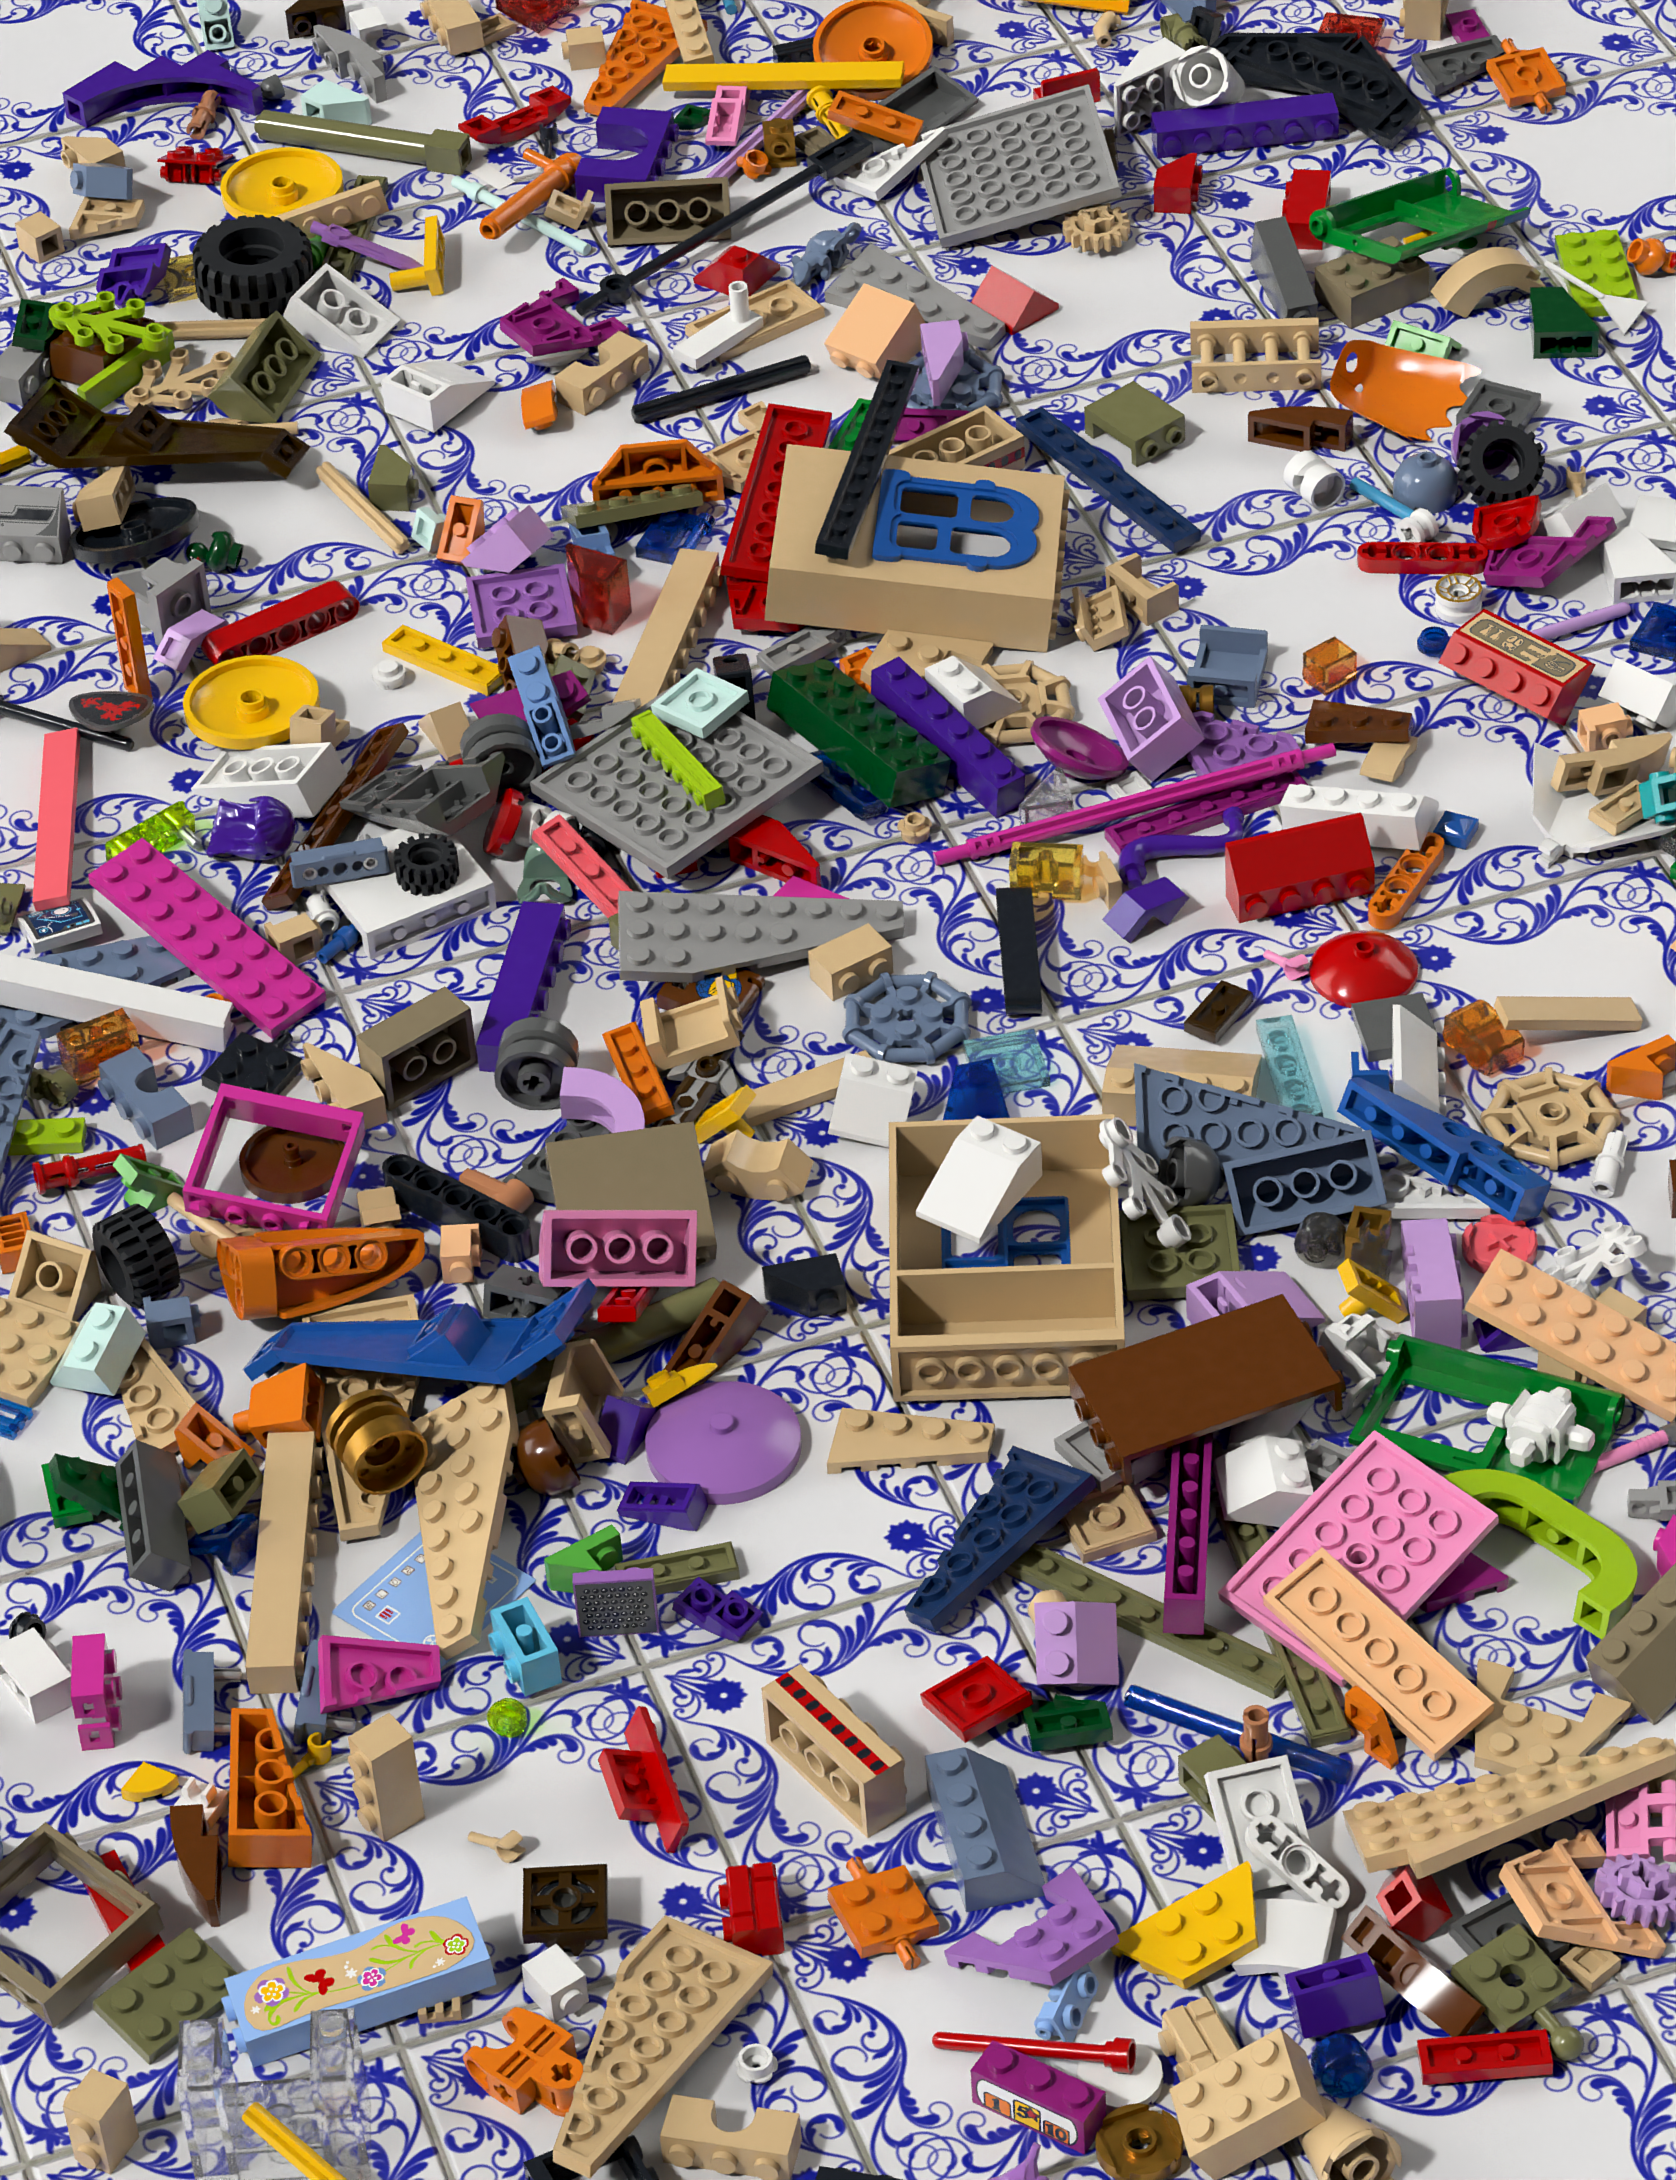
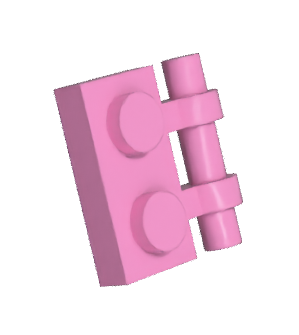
M1675 1780L1663 1781L1661 1783V1793L1649 1794V1785L1646 1782L1605 1800L1607 1859L1615 1862L1617 1854H1621L1627 1860H1630L1633 1853H1637L1640 1858L1648 1859L1651 1856V1847L1661 1846L1663 1847V1859L1667 1862H1676ZM1650 1813L1662 1814L1661 1827H1650Z

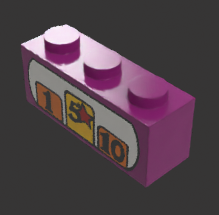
M992 2040L970 2070L973 2103L1084 2155L1094 2143L1097 2132L1103 2126V2119L1106 2117L1105 2091Z

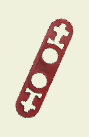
M1366 542L1361 544L1357 550L1358 568L1366 573L1380 574L1463 573L1475 575L1484 572L1488 559V549L1478 543ZM1407 556V557H1412V559H1406V560H1405V559H1400L1399 557ZM1434 557H1445V558H1447V559H1444V560H1435V559H1432V558H1434Z

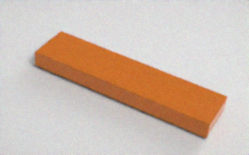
M116 577L107 582V589L124 688L128 692L148 695L153 700L135 593Z
M636 1021L602 1034L621 1082L631 1089L642 1106L645 1125L675 1114Z

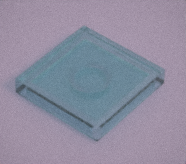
M1034 1029L963 1041V1051L978 1098L1050 1086V1076Z

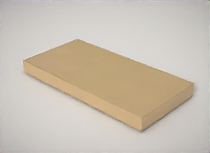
M789 279L749 296V310L763 316L764 327L716 357L715 360L721 364L824 318V307ZM730 305L685 325V335L691 337L730 312Z

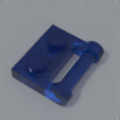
M677 511L657 514L635 546L636 557L673 565L679 549L695 550L704 535L710 533L714 528L715 519L712 515L705 512L700 513L698 516ZM691 531L683 545L679 546L687 532Z

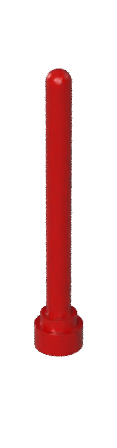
M937 2032L932 2037V2044L938 2049L983 2053L992 2040L1030 2057L1102 2062L1105 2067H1110L1113 2072L1131 2074L1136 2062V2042L1132 2038L1116 2037L1114 2041H1107L1105 2045L952 2032Z

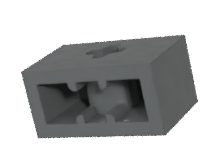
M502 1264L484 1283L483 1317L530 1318L566 1294L572 1287H543L538 1272Z

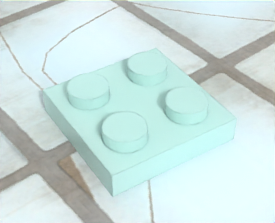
M695 668L651 704V709L657 718L705 739L749 702L747 690Z

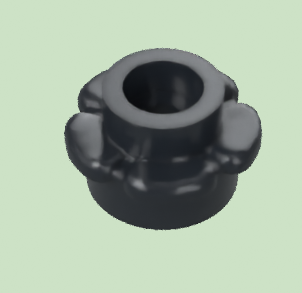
M22 1612L10 1624L9 1639L34 1627L44 1640L46 1626L37 1614Z

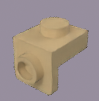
M553 189L543 215L551 218L556 223L578 230L582 220L588 222L595 205L590 203L594 192L588 190L583 200L580 201Z
M382 1187L357 1193L362 1227L394 1228L393 1224L400 1222L399 1204L396 1205L393 1187Z

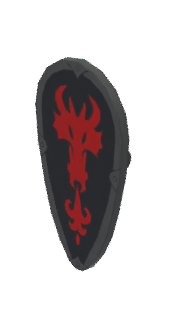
M89 692L76 695L69 700V709L72 716L83 726L99 732L109 731L114 733L119 729L128 727L141 721L154 708V702L151 697L132 692Z

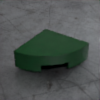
M687 104L674 118V124H678L679 130H692L708 125L710 109Z

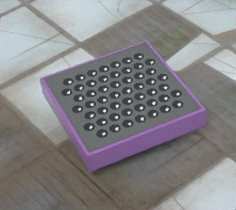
M632 1567L626 1570H589L587 1572L573 1573V1591L579 1638L659 1633L653 1568L641 1569Z

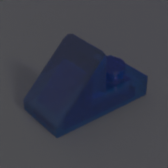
M254 1513L237 1515L232 1521L203 1533H196L188 1540V1547L194 1556L209 1553L213 1556L217 1555L229 1574L235 1576L256 1556L258 1519Z

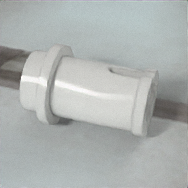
M320 893L311 895L307 899L306 907L311 913L312 920H317L324 935L332 934L336 931L340 922L338 913L331 908L326 895L323 894L322 897Z

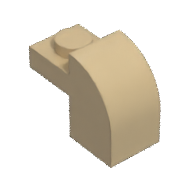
M304 704L290 717V744L331 742L336 751V747L350 734V721L336 719L335 710Z

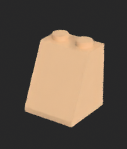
M864 283L824 342V345L830 354L831 361L841 368L848 366L856 369L858 373L866 378H872L873 376L880 379L887 359L906 363L922 350L920 324L925 323L915 303Z

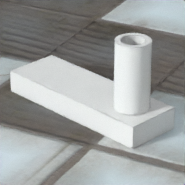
M735 281L729 284L730 312L675 346L673 351L676 360L698 370L764 327L763 316L749 310L748 286L745 282Z

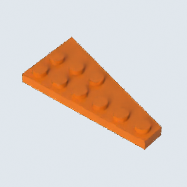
M641 0L631 1V9L623 18L624 24L617 31L608 49L606 62L601 64L599 68V77L597 81H593L584 100L585 112L599 116L602 106L623 108L665 70L666 64H672L681 55L666 8ZM702 19L705 31L707 32V20Z

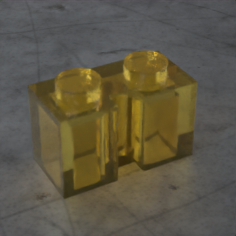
M1013 841L1009 860L1010 887L1031 886L1033 898H1038L1040 892L1052 893V899L1081 900L1084 883L1083 845Z

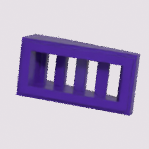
M630 1481L617 1508L619 1516L680 1530L697 1531L708 1508V1501L700 1484ZM641 1497H645L643 1504H638Z

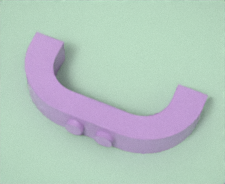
M564 1067L560 1090L562 1119L594 1121L605 1126L611 1133L645 1129L642 1106L636 1095L623 1082L597 1070Z

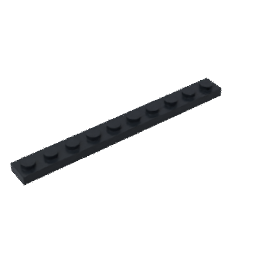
M887 359L816 540L815 554L824 555L832 559L848 560L917 381L919 365Z

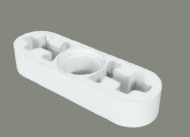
M1260 1815L1249 1824L1245 1831V1842L1249 1850L1305 1900L1334 1907L1336 1911L1346 1903L1350 1894L1347 1880L1278 1818L1272 1815ZM1256 1827L1261 1830L1270 1827L1274 1831L1271 1839L1278 1846H1281L1285 1840L1290 1844L1282 1851L1278 1859L1272 1856L1278 1849L1269 1841L1262 1845L1257 1841L1260 1833L1255 1829ZM1300 1853L1306 1857L1308 1871L1305 1874L1295 1875L1287 1869L1286 1858L1289 1854ZM1317 1868L1322 1872L1317 1877V1880L1323 1886L1327 1887L1333 1883L1338 1888L1335 1892V1896L1339 1899L1338 1901L1334 1898L1328 1899L1327 1902L1323 1900L1321 1894L1324 1890L1315 1881L1309 1888L1304 1884L1312 1877Z

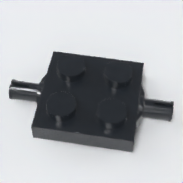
M281 1030L274 1040L269 1043L241 1032L201 1075L202 1086L218 1093L220 1084L224 1083L279 1095L302 1070L300 1061L303 1059L284 1050L293 1041V1037L288 1031L285 1033V1030Z

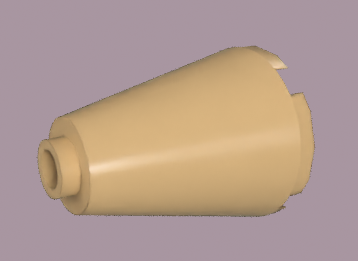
M1319 2095L1327 2120L1297 2136L1317 2179L1394 2180L1390 2175L1396 2164L1400 2168L1402 2155L1401 2148L1392 2135L1324 2096Z

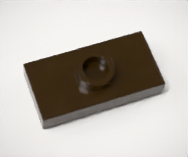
M1221 980L1185 1020L1184 1032L1216 1044L1253 1002V992Z

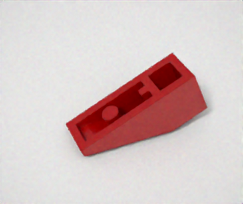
M761 815L728 838L730 861L785 883L792 876H796L821 887L820 864L780 821Z

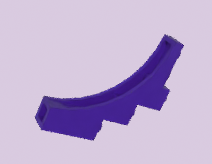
M209 50L183 65L161 55L136 71L114 61L62 92L66 118L85 128L116 114L149 105L182 102L200 103L204 92L207 90L218 92L215 101L218 96H221L222 101L220 105L235 108L253 116L260 114L264 110L260 85L230 71L228 60Z

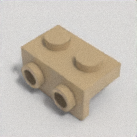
M1117 584L1088 598L1085 597L1078 586L1072 589L1074 602L1070 603V607L1077 619L1074 629L1081 642L1087 641L1095 652L1109 644L1117 643L1122 638L1130 635L1123 594Z

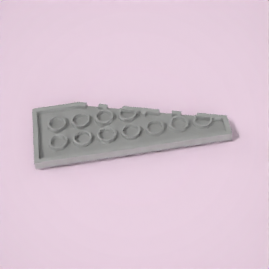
M619 891L620 980L693 983L704 980V975L717 972L725 976L734 974L735 969L756 965L757 968L808 958L809 950L867 923L885 940L900 938L904 934L903 901Z

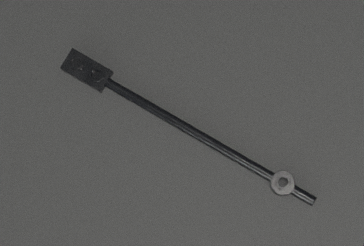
M854 131L849 132L807 157V168L648 263L626 276L612 274L604 277L600 281V291L575 306L576 311L579 315L583 316L605 302L611 304L625 302L632 295L631 287L815 177L820 175L827 181L873 154V143Z

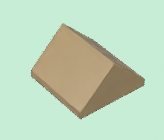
M27 1230L8 1300L76 1322L102 1290L95 1251Z

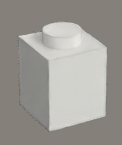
M557 1944L521 1965L525 1992L554 2023L568 2014L577 2012L584 2004L589 2002L586 1975Z

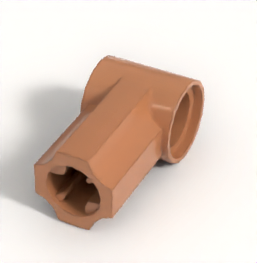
M469 1168L464 1170L459 1177V1182L522 1214L534 1203V1196L530 1188L520 1180L510 1179L507 1183H504Z

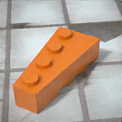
M231 1708L228 1867L311 1868L312 1833L304 1817L301 1798L297 1795L291 1766L288 1765L284 1744L273 1709Z

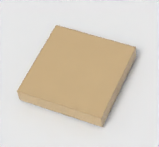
M1123 1481L1103 1493L1095 1488L1080 1504L1076 1505L1059 1520L1083 1564L1157 1541L1155 1527L1131 1485H1125Z

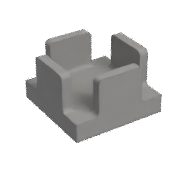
M163 557L141 572L143 580L155 585L147 591L148 598L135 592L140 624L153 631L155 644L160 645L169 627L201 609L212 614L203 562L194 558L184 565Z

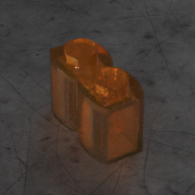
M1479 999L1445 1016L1444 1041L1450 1048L1465 1055L1470 1067L1478 1070L1481 1074L1490 1076L1523 1060L1525 1039L1518 1030H1505L1496 1010L1486 1001Z

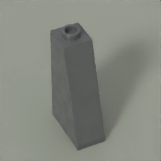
M1286 217L1255 222L1250 264L1279 319L1316 318L1318 302Z

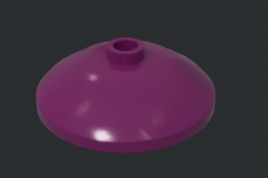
M1052 716L1039 717L1033 722L1030 731L1035 745L1044 757L1058 768V771L1064 776L1073 779L1078 777L1086 780L1112 779L1126 772L1129 761L1123 750L1098 731L1075 721Z

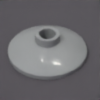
M581 348L528 357L526 362L533 365L550 367L551 373L561 372L569 366V363L578 360L589 352V349Z

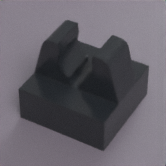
M1203 6L1193 7L1190 23L1196 26L1198 35L1205 38L1208 42L1207 45L1211 46L1222 33L1220 27L1222 20L1225 19V15Z

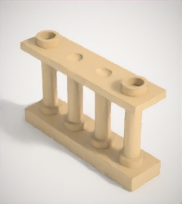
M1318 317L1190 321L1191 355H1201V363H1192V393L1321 389V359H1310V351H1319ZM1278 352H1297L1298 360H1278ZM1246 353H1265V361H1246ZM1214 354H1233V362H1214Z

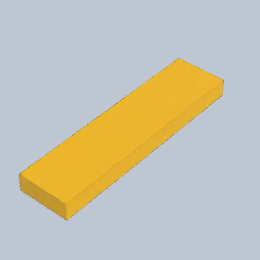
M403 624L382 642L383 652L486 696H489L503 684L502 675L498 671L497 664Z

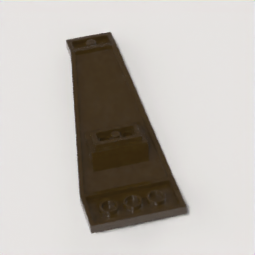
M52 377L18 412L4 430L16 444L27 447L36 453L44 463L53 465L58 469L259 461L272 474L287 479L310 448L308 444L284 428L167 419L146 404L143 406L139 403L129 415L104 413Z

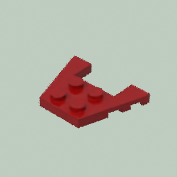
M726 576L734 629L750 632L771 630L789 633L800 631L805 626L764 620L768 583Z

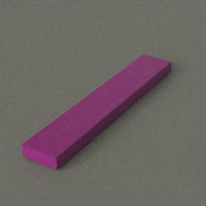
M1294 770L1275 777L1265 778L1189 799L1104 828L1105 839L1119 856L1121 850L1128 843L1140 837L1149 835H1189L1224 823L1222 815L1229 807H1239L1245 816L1280 804L1289 784H1308Z

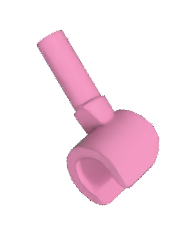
M1266 950L1263 954L1264 958L1280 965L1286 977L1291 981L1309 974L1303 967L1304 964L1308 963V959L1304 954L1290 959L1270 950Z

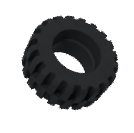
M244 215L238 216L235 220L226 219L220 225H213L206 233H203L193 248V267L197 297L212 313L217 312L220 317L225 319L229 317L234 319L268 318L276 310L282 315L290 298L314 275L312 248L307 235L293 223L287 220L283 222L279 217L271 216V218H266L264 215L246 217Z

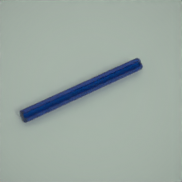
M1135 1684L1130 1685L1125 1693L1124 1705L1127 1708L1210 1738L1219 1734L1228 1744L1240 1748V1736L1244 1732V1723ZM1270 1733L1273 1747L1268 1753V1758L1287 1755L1291 1767L1342 1785L1348 1782L1352 1774V1763L1350 1761Z

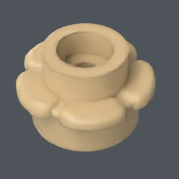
M918 812L907 814L897 824V829L901 831L902 839L909 844L925 842L929 837L930 827H932L931 820Z

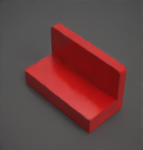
M1097 68L1042 80L1041 87L1033 88V99L1036 100L1089 84L1094 103L1100 102V72Z

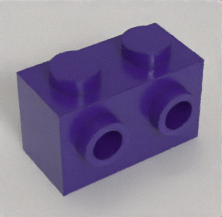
M1367 1952L1284 1974L1293 2019L1303 2040L1311 2037H1324L1333 2031L1351 2026H1364L1373 2020L1386 2017L1378 1973Z

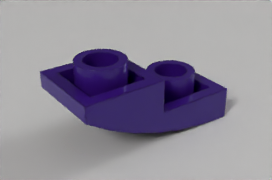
M699 1576L674 1600L672 1607L673 1611L700 1628L736 1642L763 1615L762 1611L731 1590L725 1596Z

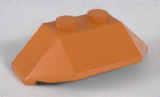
M687 439L620 445L593 479V501L607 500L617 496L640 495L641 492L649 490H659L660 492L672 491L673 486L691 484L692 488L701 491L703 502L725 500L722 469Z

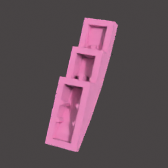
M717 85L715 98H712L705 139L706 145L736 146L744 125L751 90H747V86Z

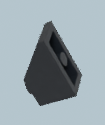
M836 1253L762 1267L765 1299L809 1318L847 1311L846 1284Z

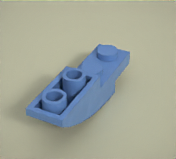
M535 646L508 657L507 659L524 706L523 711L542 767L546 769L576 757L562 702L540 646Z

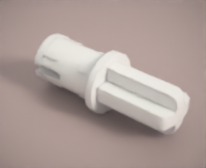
M1617 1130L1616 1133L1609 1132L1607 1134L1602 1153L1598 1154L1595 1159L1597 1169L1590 1190L1594 1195L1601 1198H1609L1614 1194L1618 1175L1625 1168L1623 1158L1628 1145V1137L1624 1136L1620 1130Z

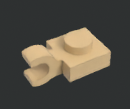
M1104 851L1099 852V861L1090 862L1086 855L1081 856V870L1083 874L1093 877V888L1098 898L1102 897L1108 910H1110L1122 896V880Z

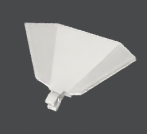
M1534 742L1532 819L1545 835L1544 841L1539 844L1538 850L1543 852L1537 856L1536 860L1540 865L1548 869L1563 854L1573 859L1579 853H1589L1676 832L1674 822L1656 824L1655 819L1642 818L1618 835L1613 836L1590 821L1588 816L1591 808L1614 793L1593 796L1587 788L1557 792L1550 783L1558 757L1564 754Z

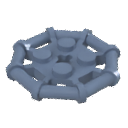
M969 349V351L963 352L964 365L941 405L933 406L922 355L908 363L919 365V372L922 370V373L918 375L906 408L965 410L970 412L985 405L988 408H997L1003 402L1001 386L1005 373L1000 366L988 363L977 356L974 350ZM973 368L982 374H975ZM989 387L986 392L980 391L981 388ZM972 401V404L967 407L966 404Z
M928 971L926 974L914 975L880 973L877 980L858 993L849 994L845 998L843 1005L846 1009L842 1037L847 1044L855 1045L863 1051L866 1050L870 1056L877 1060L890 1063L925 1062L926 1065L934 1064L937 1057L956 1044L964 1043L969 1039L971 1030L968 1027V1019L972 1001L966 992L957 991L939 979L937 973ZM884 992V998L875 1004L868 1003ZM932 993H936L945 999L946 1002H938L931 997ZM954 1015L952 1025L943 1023L944 1018ZM860 1017L870 1019V1024L861 1026ZM911 1045V1048H902V1046Z

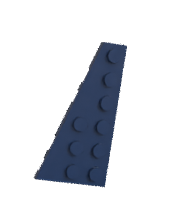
M1012 1446L1007 1454L1009 1462L1004 1469H997L991 1478L994 1485L988 1493L978 1497L953 1535L955 1544L950 1551L943 1550L937 1559L939 1568L934 1575L924 1579L904 1609L909 1622L935 1633L944 1627L952 1617L969 1602L973 1601L995 1578L1002 1575L1006 1568L1023 1553L1027 1552L1048 1530L1052 1529L1060 1519L1076 1505L1080 1504L1097 1487L1093 1474Z

